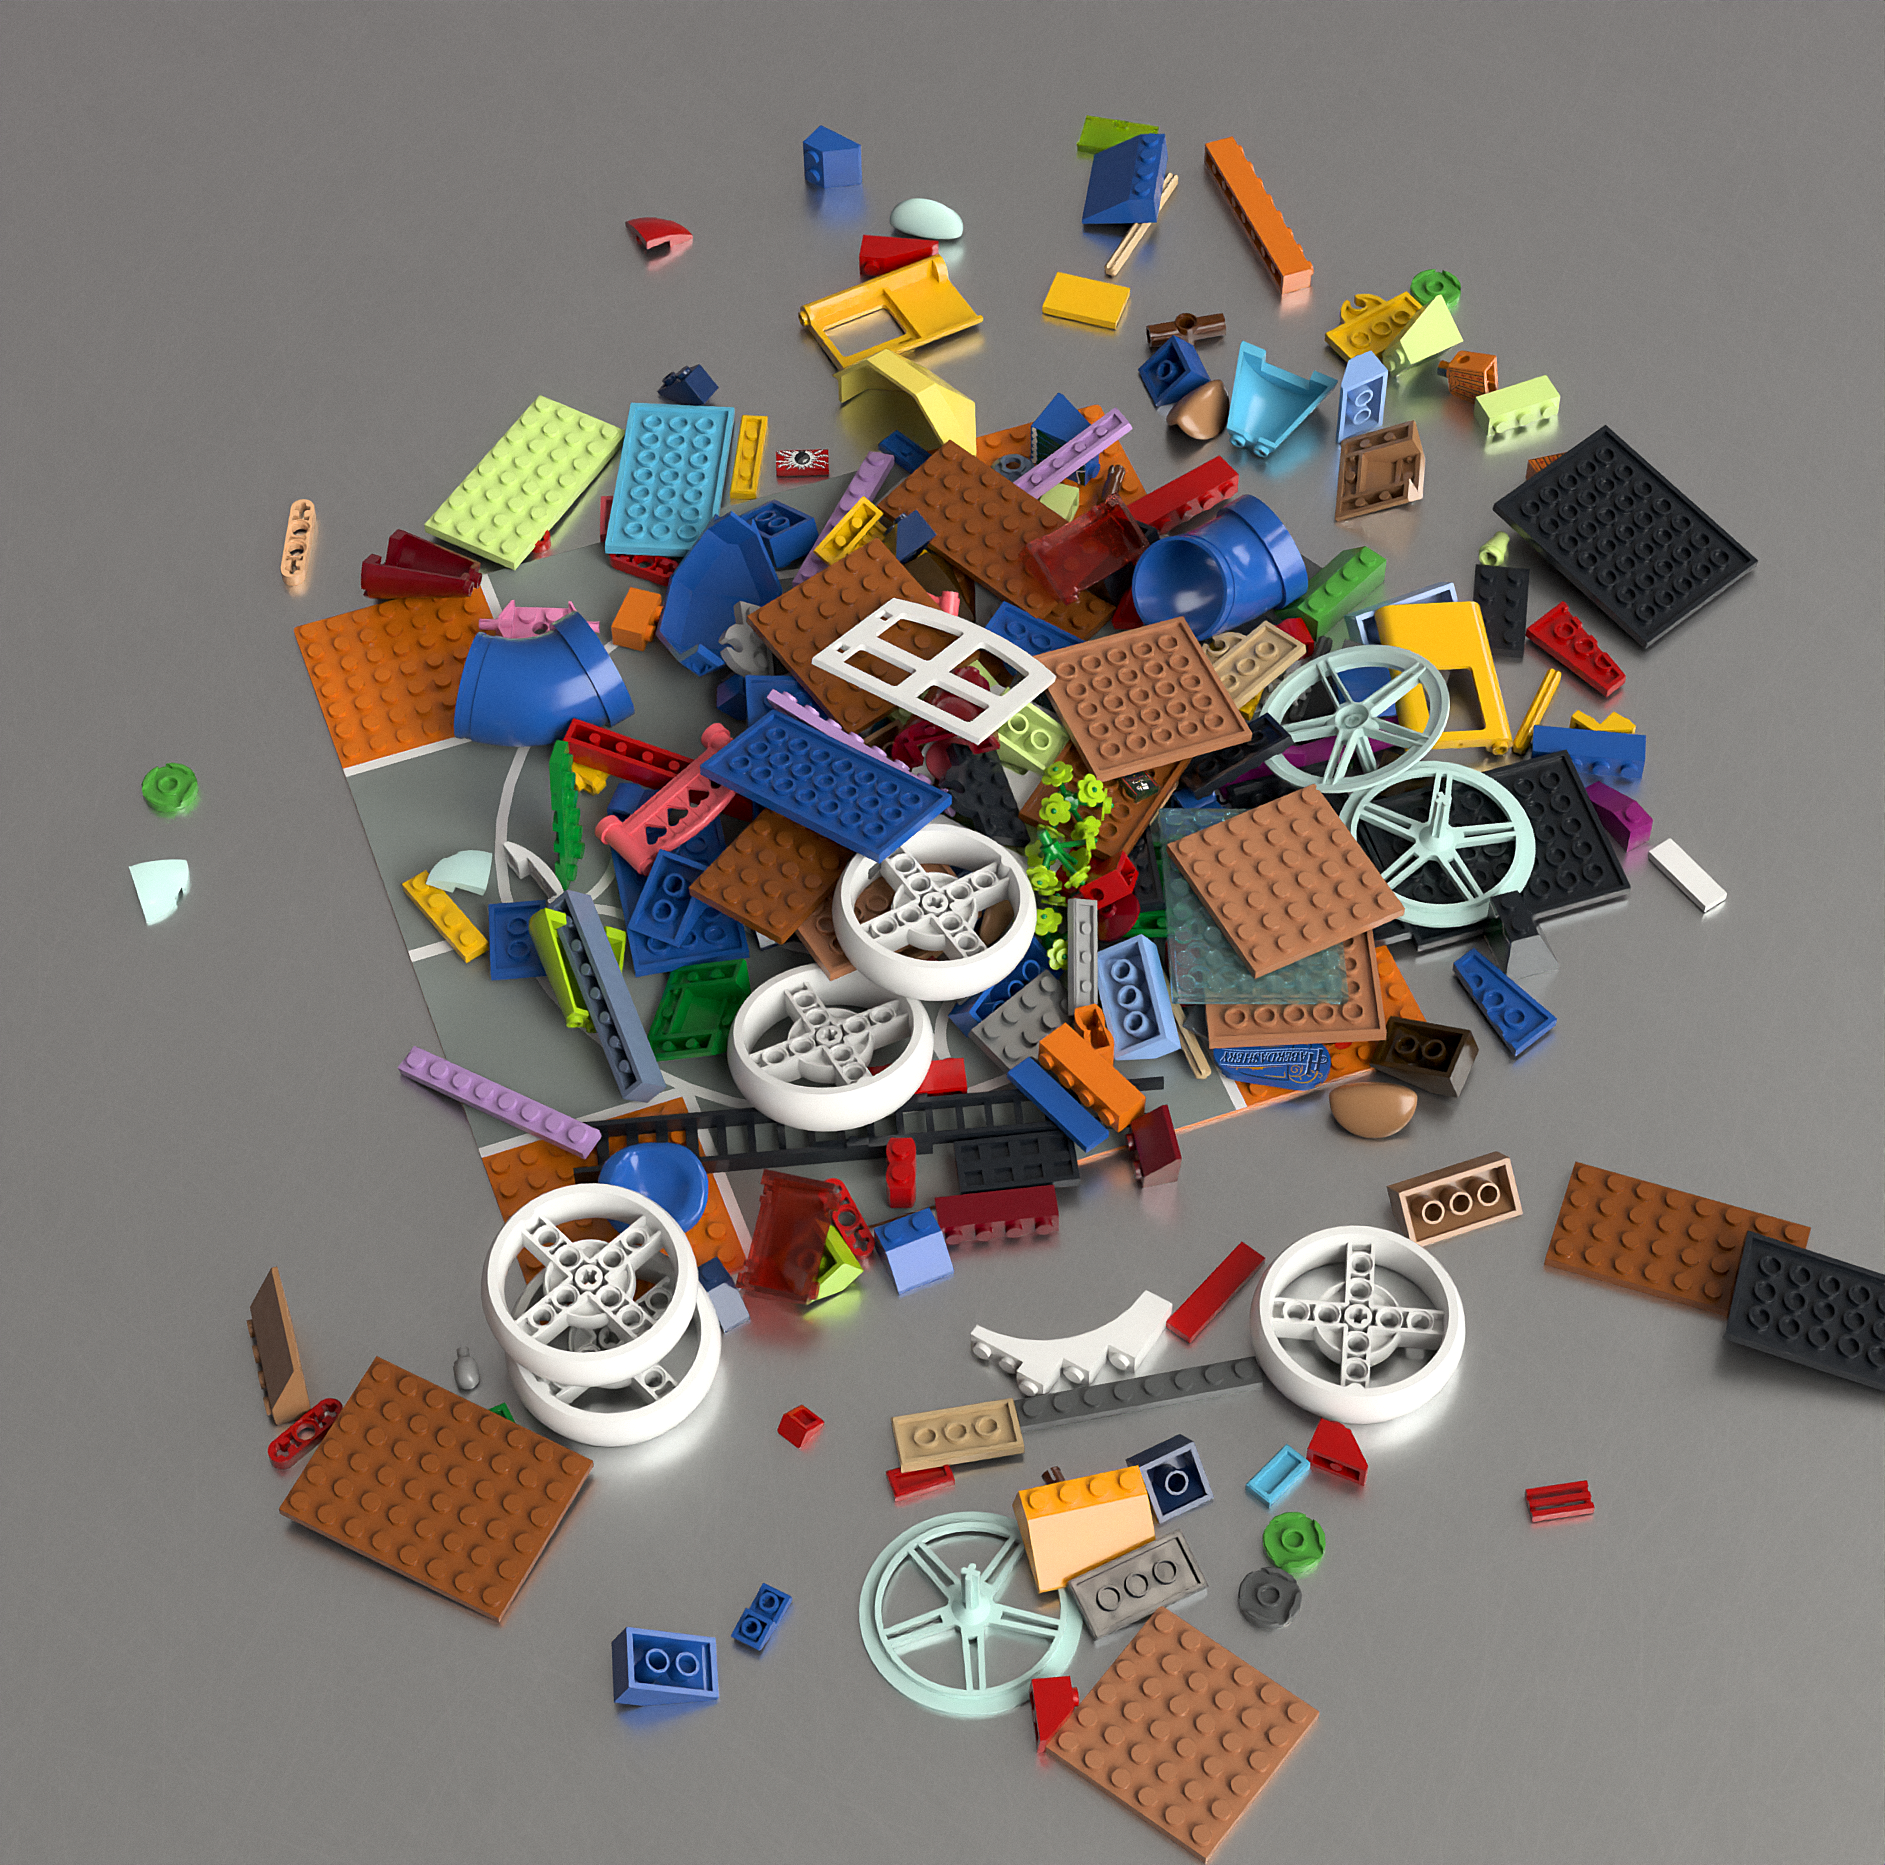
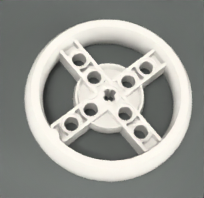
M927 824L883 860L881 869L871 880L868 879V871L877 862L859 853L853 856L839 877L832 901V919L836 937L843 952L852 965L867 979L879 987L900 996L925 1001H946L980 993L1003 980L1015 969L1025 956L1035 932L1037 922L1036 902L1031 883L1018 861L997 842L967 828L947 824ZM920 864L952 865L972 871L973 873L958 879L945 873H926ZM883 876L896 892L891 904V911L860 925L854 913L855 902L867 886ZM1003 900H1008L1014 910L1013 925L997 943L987 948L973 930L977 922L978 912ZM910 944L923 950H943L951 961L919 960L903 956L894 951Z
M813 963L778 974L760 985L750 994L737 1011L728 1036L727 1058L733 1080L740 1092L753 1107L767 1117L797 1129L823 1132L841 1131L878 1121L896 1111L914 1095L925 1079L930 1067L934 1035L929 1016L920 1000L889 992L867 979L858 970L829 981L819 965ZM852 1005L868 1008L869 1010L857 1014L850 1010L826 1008L825 1006ZM790 1016L794 1024L789 1031L787 1041L751 1054L758 1039L770 1027ZM911 1037L910 1043L902 1055L888 1068L872 1076L867 1066L871 1062L873 1050ZM804 1077L818 1083H835L837 1087H805L789 1082Z
M585 1183L569 1185L554 1189L529 1201L518 1209L501 1227L489 1247L483 1264L481 1276L482 1308L486 1321L500 1346L513 1360L533 1374L546 1380L569 1386L597 1387L628 1380L650 1369L661 1361L678 1343L686 1331L695 1309L699 1287L698 1268L692 1247L684 1231L675 1219L656 1202L633 1190L610 1184ZM584 1218L612 1219L631 1225L610 1243L593 1239L572 1243L555 1227L565 1222ZM548 1242L554 1243V1245L550 1247L542 1246L543 1244ZM633 1244H641V1245H642V1246H640V1247H638V1248H631V1247H630V1246L633 1245ZM525 1247L547 1268L543 1281L545 1297L514 1321L505 1301V1280L511 1264ZM664 1248L673 1264L675 1289L666 1311L655 1322L633 1301L636 1290L635 1271ZM567 1262L575 1263L569 1267L563 1266ZM610 1263H618V1264H619V1265H617L616 1267H608V1266H607V1265L610 1264ZM564 1301L573 1302L568 1306L560 1305ZM611 1301L617 1303L616 1305L610 1307L604 1305L607 1302ZM540 1321H549L546 1325H537ZM632 1321L638 1323L637 1325L632 1327L625 1325L626 1323ZM570 1325L581 1329H596L608 1326L626 1343L609 1350L585 1353L564 1351L547 1346L550 1341Z
M1349 1225L1327 1228L1304 1236L1289 1245L1268 1265L1262 1274L1252 1298L1249 1314V1328L1255 1355L1261 1368L1273 1385L1300 1408L1325 1419L1349 1424H1372L1394 1420L1417 1410L1429 1402L1442 1390L1453 1375L1461 1358L1465 1343V1315L1462 1301L1455 1284L1444 1267L1433 1255L1414 1241L1397 1233L1369 1226ZM1346 1262L1345 1281L1330 1287L1321 1295L1318 1301L1279 1298L1283 1290L1304 1273L1327 1264ZM1375 1265L1393 1270L1412 1281L1427 1295L1436 1310L1399 1307L1395 1298L1387 1290L1374 1284ZM1355 1270H1363L1364 1272L1360 1273L1356 1272ZM1354 1296H1361L1363 1299H1358ZM1296 1317L1301 1320H1292L1291 1318ZM1321 1320H1329V1321H1331V1322H1330V1323H1325V1322H1322ZM1383 1325H1391V1326H1393V1327H1392V1328H1387V1327H1385V1326H1383ZM1415 1327H1420L1424 1330H1416ZM1277 1337L1315 1340L1320 1350L1328 1358L1341 1364L1340 1385L1322 1380L1300 1367L1285 1352ZM1396 1347L1438 1350L1432 1360L1414 1375L1391 1385L1369 1388L1370 1366L1387 1359ZM1351 1349H1359L1361 1352H1354ZM1349 1376H1358L1359 1379H1353Z
M633 1244V1245H631L630 1247H631V1248H638V1247H640V1246ZM657 1252L635 1271L636 1279L655 1284L652 1289L635 1302L655 1322L666 1311L675 1289L673 1264L669 1256L661 1252ZM567 1262L563 1266L569 1267L575 1263ZM610 1263V1264H608L607 1266H608V1267H616V1266L619 1265V1264H618V1263ZM546 1267L534 1276L518 1297L511 1311V1317L514 1321L545 1297L543 1281ZM699 1282L697 1301L692 1316L697 1329L698 1348L692 1367L684 1379L678 1384L657 1363L650 1369L628 1380L598 1386L607 1389L631 1386L649 1404L628 1412L595 1413L572 1407L569 1404L589 1387L562 1385L544 1378L537 1380L532 1372L519 1365L505 1352L506 1367L513 1387L524 1406L535 1418L554 1432L568 1439L593 1446L618 1447L634 1445L651 1440L673 1429L687 1418L704 1399L715 1378L720 1360V1324L714 1305L708 1293ZM564 1301L560 1305L568 1306L566 1304L570 1301ZM611 1301L607 1302L604 1305L610 1307L616 1305L617 1303ZM660 1303L666 1305L665 1307L660 1309L653 1307L654 1305ZM628 1322L625 1325L631 1327L630 1325L636 1322ZM571 1326L567 1339V1351L581 1353L598 1352L616 1348L626 1343L608 1326L596 1329H581ZM651 1382L660 1383V1386L654 1388L647 1385Z

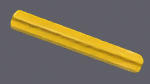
M1554 669L1547 670L1513 740L1511 750L1514 753L1523 755L1532 740L1534 725H1539L1561 680L1560 671H1555Z

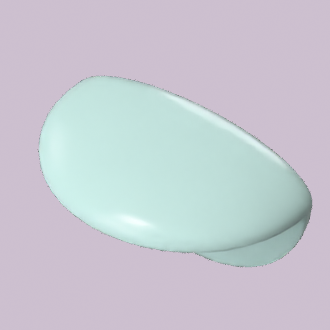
M913 198L902 201L894 207L890 215L891 226L899 231L918 237L954 239L960 237L963 232L962 220L955 211L929 199Z

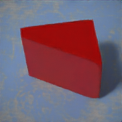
M800 1405L783 1414L777 1432L794 1446L800 1448L824 1426L825 1422L804 1405Z

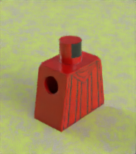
M1124 850L1087 872L1086 874L1089 878L1085 881L1084 885H1080L1078 890L1070 894V898L1097 900V910L1132 893L1139 873Z

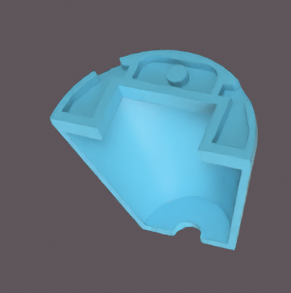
M1242 341L1227 423V432L1231 436L1229 442L1236 447L1242 448L1244 446L1253 450L1260 457H1267L1335 389L1338 380L1314 370L1309 381L1266 363V350Z

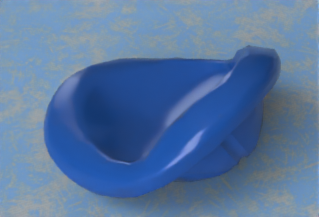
M647 1142L624 1147L604 1163L598 1178V1183L624 1187L656 1202L675 1219L684 1233L688 1232L699 1222L707 1204L708 1178L702 1163L691 1150L676 1143ZM607 1219L611 1226L620 1234L631 1226L621 1221Z

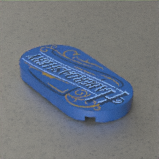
M1321 1043L1215 1048L1213 1050V1060L1216 1067L1218 1066L1222 1074L1229 1079L1298 1091L1313 1089L1320 1082L1322 1084L1327 1079L1331 1066L1330 1054Z

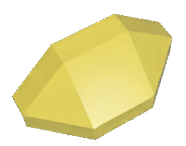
M884 349L832 375L838 380L839 401L841 403L866 389L906 391L915 398L942 446L951 439L976 457L975 402L927 368L888 349Z

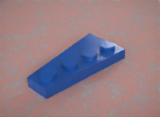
M1472 948L1453 963L1452 970L1514 1057L1556 1026L1557 1018L1475 948Z

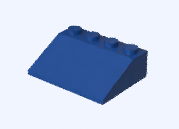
M1140 134L1094 155L1082 224L1157 223L1168 161L1165 134Z

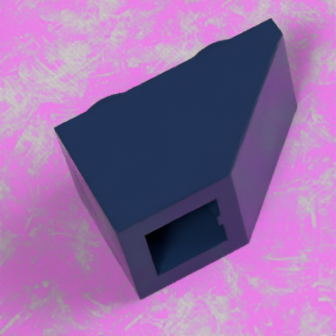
M698 364L690 368L685 366L676 374L674 371L663 378L662 382L664 384L657 392L659 395L680 405L700 406L705 404L719 387L703 367Z

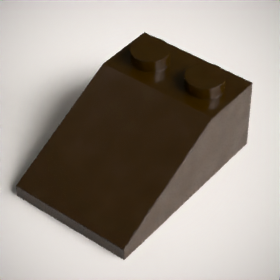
M1390 1016L1386 1024V1040H1379L1370 1060V1066L1428 1092L1459 1098L1479 1051L1471 1030Z

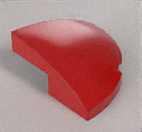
M644 217L625 222L626 227L636 241L641 240L647 249L667 242L671 248L693 239V235L685 227L671 220Z

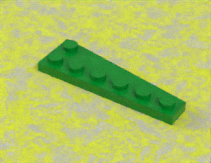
M556 740L549 760L551 809L555 811L552 823L553 831L556 832L554 852L558 853V861L556 860L555 876L559 880L563 891H566L569 888L570 882L576 880L578 871L576 864L578 859H582L584 856L585 843L581 842L583 826L579 825L580 808L576 806L578 791L574 790L576 774L572 772L573 754H569L568 742Z

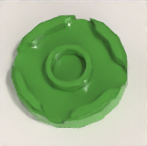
M1428 269L1414 276L1410 286V295L1422 306L1440 294L1448 309H1451L1458 303L1461 296V283L1450 272L1442 270L1441 273L1436 272V269Z
M167 763L165 767L159 768L157 766L145 775L141 784L143 797L148 806L161 812L179 811L189 806L195 800L199 791L198 781L192 769L178 763Z
M1285 1512L1275 1516L1269 1522L1262 1535L1263 1552L1268 1562L1288 1573H1302L1314 1568L1321 1561L1325 1551V1533L1316 1520H1311L1306 1517V1514L1300 1512Z

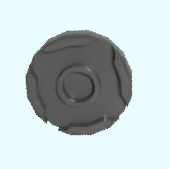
M1264 1567L1254 1573L1252 1571L1240 1583L1237 1599L1240 1612L1248 1622L1259 1628L1270 1630L1282 1628L1291 1623L1300 1612L1301 1589L1296 1584L1297 1581L1294 1577L1282 1569Z

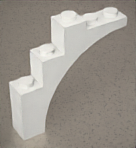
M1145 1290L1129 1309L1113 1321L1084 1334L1054 1340L1019 1339L1001 1335L976 1325L970 1334L971 1350L978 1357L985 1360L989 1359L999 1364L1004 1371L1011 1374L1016 1373L1017 1387L1030 1397L1048 1394L1062 1373L1070 1381L1082 1383L1088 1387L1107 1360L1111 1361L1115 1367L1121 1370L1126 1369L1135 1373L1166 1328V1321L1172 1316V1303Z

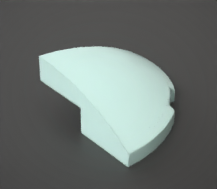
M467 850L460 851L448 858H443L431 870L426 884L452 893L455 887L483 896L490 874L492 853Z
M157 860L129 866L146 922L155 920L170 911L176 905L175 898L181 888L183 892L186 891L189 881V869L186 860Z

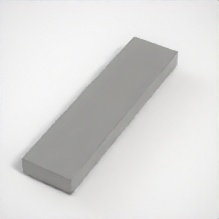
M1068 899V1016H1074L1075 1008L1094 1003L1098 1005L1097 900Z

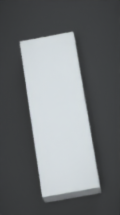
M1671 838L1648 852V858L1703 912L1726 899L1727 892Z

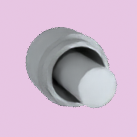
M459 1347L456 1350L458 1359L454 1362L453 1366L455 1382L462 1389H472L479 1382L478 1364L474 1358L470 1357L468 1347Z

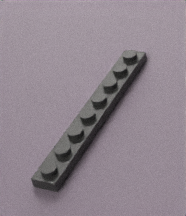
M1256 1356L1018 1399L1014 1400L1020 1430L1023 1433L1262 1389L1263 1381Z

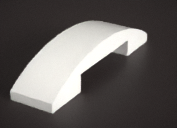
M509 841L503 843L506 862L520 879L528 875L533 877L548 896V905L564 892L553 871L538 856Z

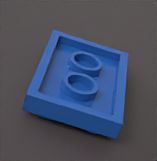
M546 900L488 904L490 973L492 981L547 976L528 931L530 917L539 910L547 908Z

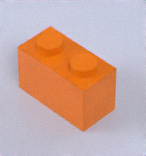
M630 587L611 626L613 644L644 652L648 642H652L654 639L655 627L659 622L663 609L661 594Z

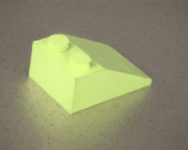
M1007 687L999 696L1005 695L1011 689ZM1028 703L998 728L1000 749L996 751L1000 760L1044 776V769L1054 763L1070 740V737L1064 726L1033 704Z

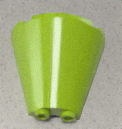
M543 908L530 917L528 931L565 1018L566 1026L568 1028H586L588 1033H597L557 931V928L567 925L566 914ZM604 926L603 928L622 973L627 937L626 931Z

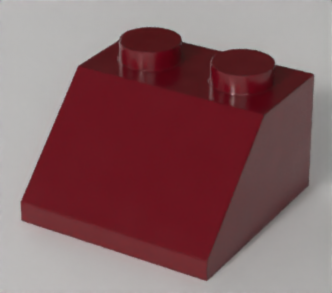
M1168 1104L1132 1121L1129 1133L1125 1134L1128 1152L1133 1151L1135 1161H1132L1133 1174L1135 1179L1140 1178L1142 1188L1176 1182L1178 1180L1182 1157Z

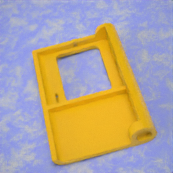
M939 254L802 305L800 312H798L800 324L803 327H807L839 371L884 349L901 354L983 322L982 315H976L948 280L946 264ZM885 308L906 334L846 357L841 355L824 331Z
M1472 601L1383 606L1376 610L1374 616L1381 645L1400 647L1417 653L1431 662L1438 670L1468 669L1471 671L1485 729L1442 732L1431 750L1485 747L1488 752L1494 755L1507 753L1513 746V740L1480 605ZM1388 668L1391 680H1393L1398 675L1403 673L1401 671ZM1419 683L1395 702V708L1400 726L1423 733L1429 719V712L1423 687Z

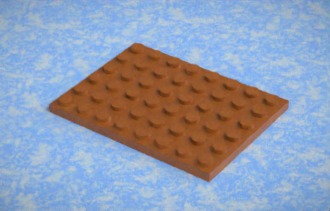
M376 1356L279 1507V1512L281 1515L500 1623L594 1467V1463L589 1458Z

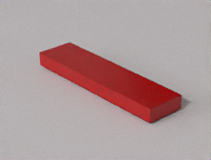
M1241 1241L1166 1321V1327L1190 1344L1265 1264L1266 1258Z

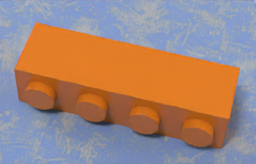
M1066 1022L1039 1041L1038 1059L1045 1069L1054 1072L1062 1085L1068 1089L1071 1088L1078 1095L1083 1105L1091 1107L1106 1126H1111L1119 1133L1130 1125L1132 1121L1145 1113L1146 1097Z

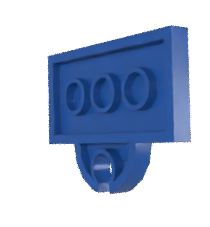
M1003 601L985 627V629L1008 640L1031 656L1086 642L1040 618L1035 619L1029 613ZM1003 661L1007 671L1012 676L1016 675L1017 670Z

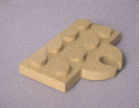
M1266 620L1247 636L1240 633L1226 632L1212 637L1213 645L1216 648H1224L1221 651H1212L1209 645L1205 643L1202 646L1203 651L1238 710L1306 653L1305 644Z

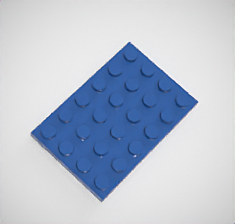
M716 817L698 834L670 852L710 866L726 849L720 817ZM662 828L646 829L647 844H655L658 837L664 836L667 830ZM610 846L636 977L670 972L682 966L750 958L744 925L709 905L706 906L679 948L629 930L627 926L648 876L639 874Z

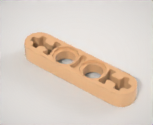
M307 499L295 501L290 509L280 567L282 580L289 586L302 584L307 576L316 521L314 504ZM303 511H305V512H304V519H301V518H300V515L302 514ZM298 529H305L307 531L300 536L293 534ZM295 549L303 550V553L297 556L290 554ZM293 565L296 566V568H297V570L294 572V574H292V572H293Z

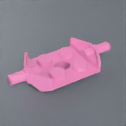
M511 600L499 614V618H480L479 630H495L496 634L507 638L533 637L538 635L534 633L536 630L544 629L548 632L550 631L549 625L577 610L571 601L568 602L569 608L515 607V600ZM587 621L594 632H600L599 621Z

